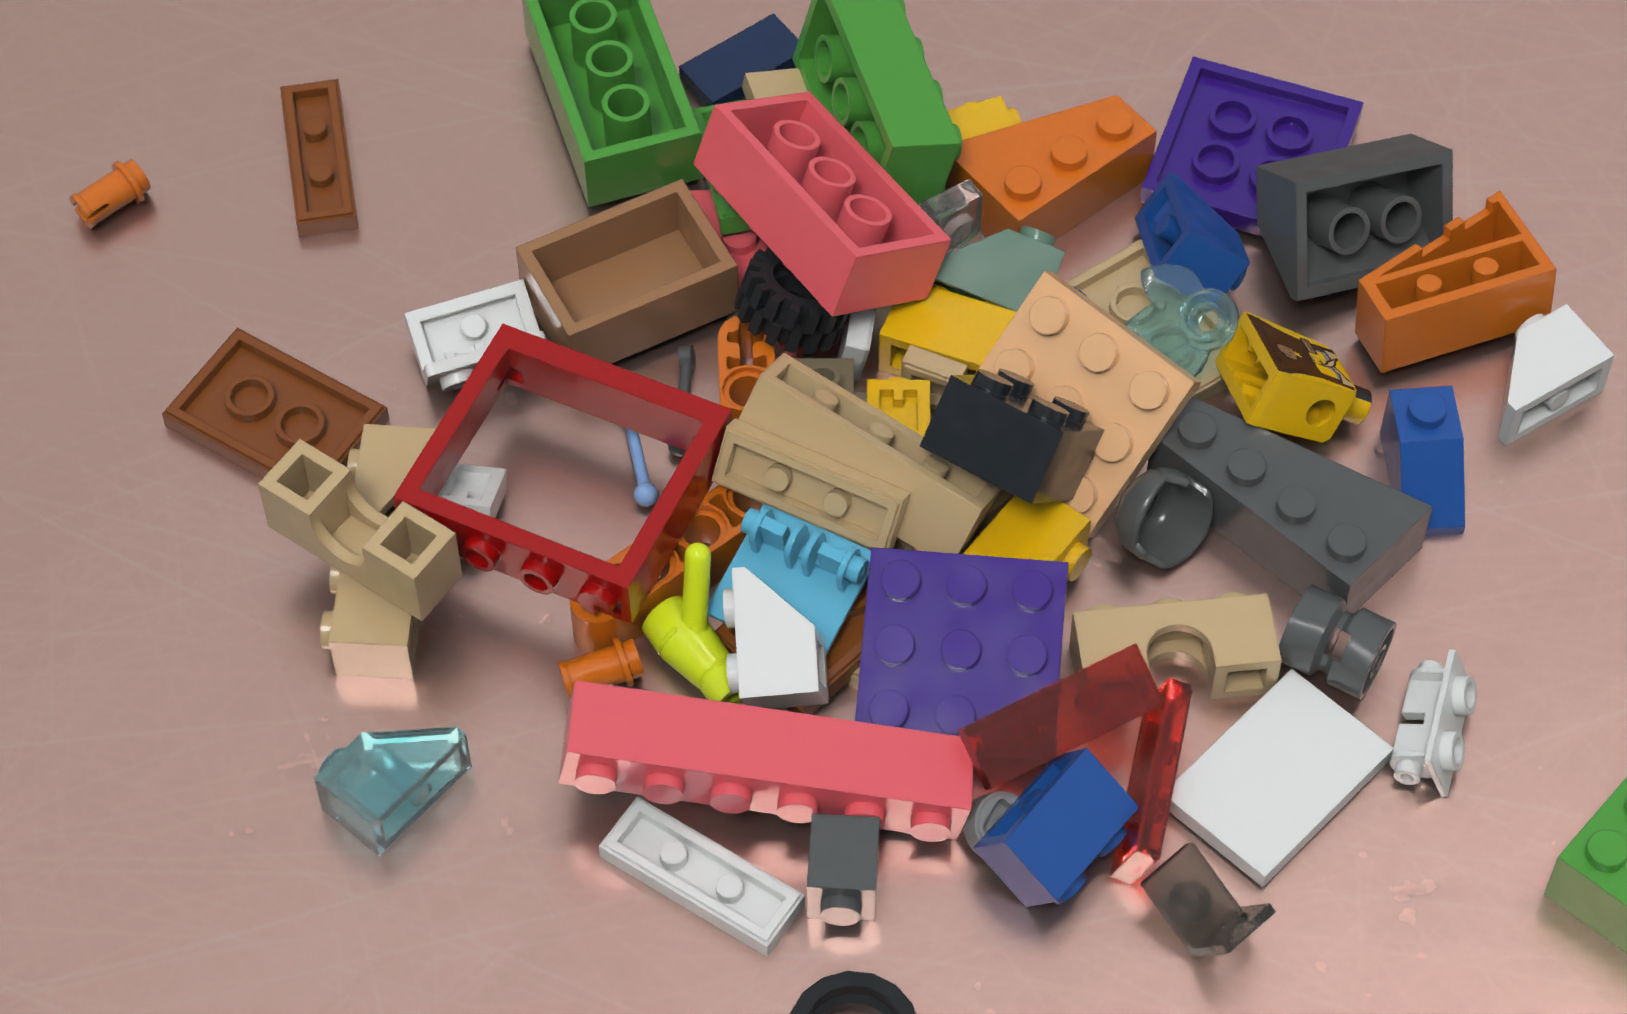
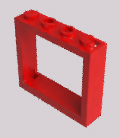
M502 323L394 494V506L396 509L404 501L455 532L459 556L478 570L485 572L496 570L520 580L527 588L543 595L554 593L579 603L582 608L595 616L600 611L632 624L713 484L711 480L726 426L733 420L732 409ZM507 383L686 451L620 566L438 496Z

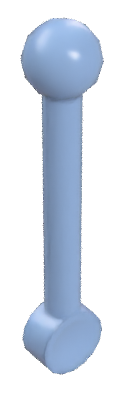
M625 428L638 485L634 490V499L637 504L649 507L655 504L659 492L655 485L649 481L639 433Z

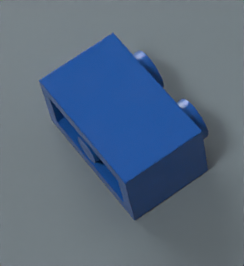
M1088 748L1056 755L973 849L1025 907L1052 902L1059 905L1069 900L1082 888L1087 879L1083 872L1096 857L1099 858L1108 854L1121 843L1127 834L1124 824L1137 811L1139 806Z

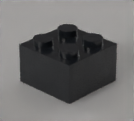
M977 369L975 375L950 376L920 443V447L1030 504L1074 498L1104 429L1086 421L1090 412L1070 400L1055 396L1053 401L1049 402L1031 393L1034 383L1021 375L1005 369H999L997 375L983 369Z

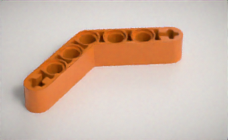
M737 316L726 320L718 333L720 405L732 409L733 419L739 418L760 374L775 361L774 347L764 342L767 335L762 332L754 336L748 331L750 322L741 323ZM753 358V365L741 366L740 359ZM721 485L707 492L659 576L661 580L657 581L632 624L600 611L595 616L582 608L579 603L569 600L573 637L578 647L584 652L590 653L613 645L612 638L617 636L620 642L631 638L635 641L644 634L642 631L643 623L656 605L676 595L683 598L684 556L687 547L692 543L712 544L708 546L711 552L709 589L719 583L746 536V533L740 531L741 523L747 513L744 511L750 508L760 510L763 503ZM631 545L606 562L620 566Z

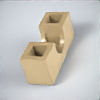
M301 439L294 444L258 483L268 527L420 621L425 619L462 576L455 532L404 501L389 517L383 515L373 508L358 492L353 481L351 469Z
M1228 592L1216 598L1182 601L1177 598H1164L1147 605L1125 607L1099 604L1087 610L1073 611L1069 647L1080 712L1146 706L1150 679L1149 667L1157 661L1167 658L1183 659L1197 666L1206 678L1210 700L1265 695L1278 681L1282 660L1268 593L1246 595L1242 592Z

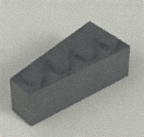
M1195 397L1186 404L1148 459L1147 470L1156 469L1159 466L1174 468L1186 473L1208 488L1214 498L1213 520L1210 527L1302 597L1306 589L1313 584L1344 598L1347 611L1351 613L1360 609L1422 549L1433 508L1431 505L1263 428L1247 424L1245 420Z

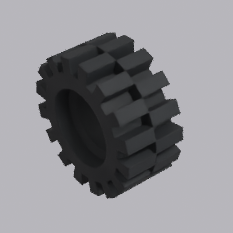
M768 246L765 252L759 249L754 253L753 258L750 259L734 302L735 309L739 310L737 317L740 322H750L749 332L754 336L763 332L767 335L765 343L774 347L777 341L785 343V351L792 353L796 352L798 346L802 347L805 354H815L817 347L822 352L830 350L832 344L836 345L850 315L849 313L832 317L820 306L815 297L795 275L783 265L782 261Z

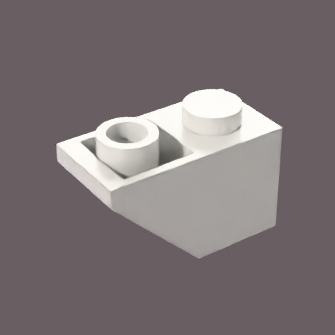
M746 567L732 568L733 588L723 590L725 623L727 628H735L737 653L727 654L726 660L730 692L739 693V699L745 705L770 709L829 704L824 637L815 625Z

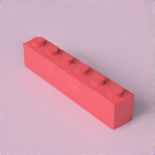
M575 680L566 714L559 783L574 785L579 790L590 794H607L616 791L643 795L649 801L660 804L686 801L711 805L715 810L724 813L735 814L749 810L777 814L781 819L793 823L810 822L812 814L880 817V829L910 833L914 838L926 842H938L945 839L957 840L972 807L974 738Z

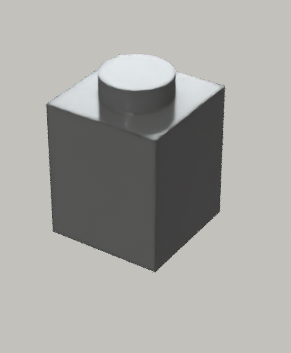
M812 814L807 876V918H821L826 923L838 926L853 925L859 921H875L880 817Z

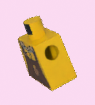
M1246 311L1242 313L1214 361L1247 424L1323 443L1331 439L1342 420L1358 425L1365 420L1371 408L1372 395L1370 390L1352 383L1332 349Z

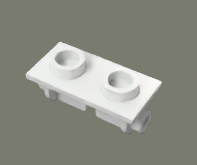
M1449 649L1445 667L1437 661L1424 660L1419 663L1418 668L1411 671L1402 714L1405 720H1424L1423 724H1399L1394 751L1390 759V766L1394 770V778L1398 782L1405 785H1416L1420 782L1421 778H1432L1441 797H1448L1453 771H1460L1464 761L1462 729L1465 716L1472 715L1475 710L1477 698L1475 680L1472 676H1467L1455 649Z

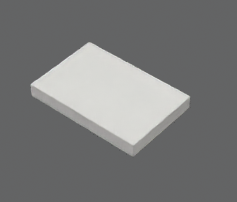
M1290 669L1162 793L1160 805L1263 888L1390 761L1394 748L1300 674Z

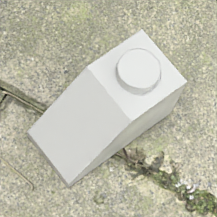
M1567 304L1546 316L1536 314L1530 317L1515 333V343L1507 369L1498 438L1505 446L1604 390L1614 354Z

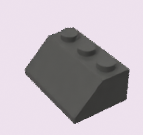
M1406 134L1256 165L1257 225L1290 297L1296 301L1358 288L1359 279L1409 247L1417 244L1423 248L1442 236L1444 225L1453 220V150L1414 134Z

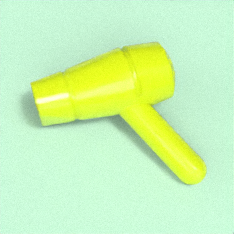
M692 543L687 547L684 556L683 598L676 595L656 605L646 617L642 631L661 658L697 689L701 690L706 699L739 704L742 702L739 699V693H731L728 685L726 660L729 651L708 621L711 552L703 543Z

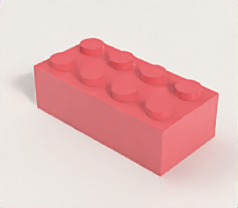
M810 91L714 105L693 165L832 317L926 299L952 240Z

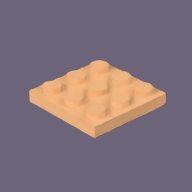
M1052 271L1043 272L979 367V369L996 375L999 369L1009 370L1021 375L1034 383L1031 393L1049 402H1052L1055 396L1070 400L1090 412L1086 421L1104 429L1074 498L1062 500L1063 503L1091 519L1089 538L1096 536L1119 503L1122 493L1137 477L1202 383Z

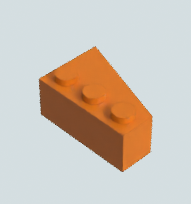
M1114 95L962 140L960 157L954 161L946 181L944 197L986 237L1006 229L1019 233L1022 226H1029L1048 233L1057 239L1145 180L1154 157L1157 130L1118 95Z
M1499 190L1488 197L1485 208L1465 221L1459 217L1444 225L1443 235L1423 248L1414 244L1359 279L1355 334L1381 373L1512 334L1530 317L1536 314L1546 316L1551 313L1557 268Z

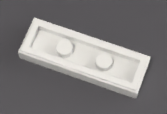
M638 796L599 845V854L602 859L766 957L770 955L805 907V895Z

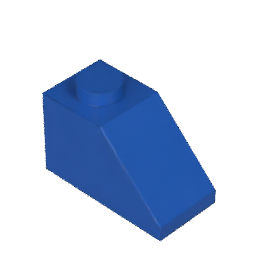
M1169 172L1134 218L1155 278L1214 309L1226 293H1231L1239 287L1246 275L1250 261L1239 233L1180 177Z
M1453 386L1389 390L1380 429V437L1390 487L1433 506L1425 536L1464 533V437Z

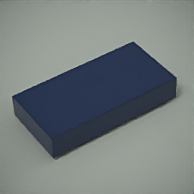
M773 13L680 65L679 77L681 82L704 106L739 101L746 98L742 89L745 73L796 68L792 58L799 39Z

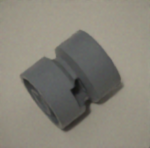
M1311 584L1296 605L1279 644L1281 663L1307 676H1311L1320 670L1325 673L1327 685L1361 700L1371 687L1386 657L1395 634L1396 622L1366 608H1361L1354 613L1348 612L1344 598ZM1344 631L1352 636L1342 658H1339L1331 653L1341 632Z

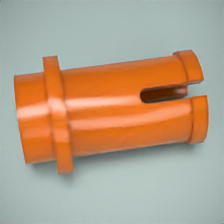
M130 159L124 164L117 160L112 164L113 171L79 193H74L69 197L73 206L78 205L74 210L88 228L96 227L97 223L132 201L139 204L145 200L143 194L149 191L151 186L146 175L134 160Z
M617 636L612 638L613 645L566 661H558L557 664L569 699L571 698L575 680L606 685L612 684L614 686L626 682L628 688L634 686L633 679L645 674L633 639L620 642Z

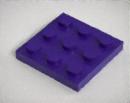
M1193 56L1141 187L1140 202L1146 203L1167 174L1171 172L1180 177L1232 228L1262 236L1257 225L1256 165L1351 146L1361 118L1364 102Z
M871 547L855 721L974 738V756L1050 762L1054 755L1068 562Z

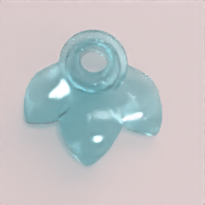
M1162 264L1142 269L1140 272L1142 285L1152 304L1146 306L1133 316L1125 326L1196 377L1203 370L1211 351L1224 347L1234 337L1239 322L1238 309L1234 301L1222 291L1212 288L1205 289L1196 274L1186 267ZM1208 312H1217L1219 317L1217 325L1212 330L1202 331L1200 328L1202 317Z

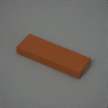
M339 79L280 87L299 237L359 229Z

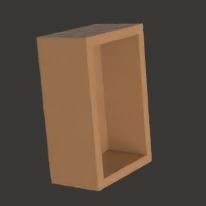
M683 179L516 247L519 280H524L533 312L549 340L610 364L738 311L734 306L738 293L737 264Z

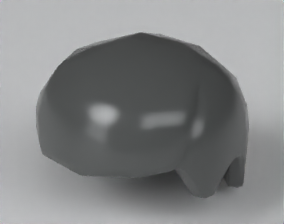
M1159 466L1156 469L1147 470L1135 478L1120 496L1114 518L1120 542L1136 557L1159 568L1168 569L1188 559L1206 537L1213 520L1214 498L1211 491L1186 473L1174 468Z

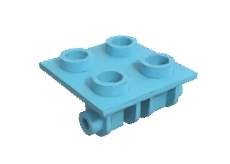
M766 504L762 505L760 511L750 508L745 514L740 527V531L746 533V536L709 601L708 616L725 623L723 590L733 588L732 568L746 567L815 625L825 639L827 655L868 579L871 550Z

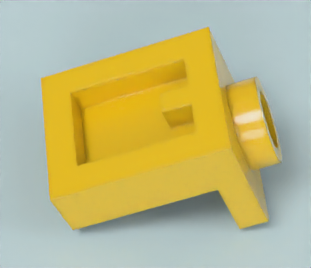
M903 377L867 379V403L924 437L930 423V380H910Z

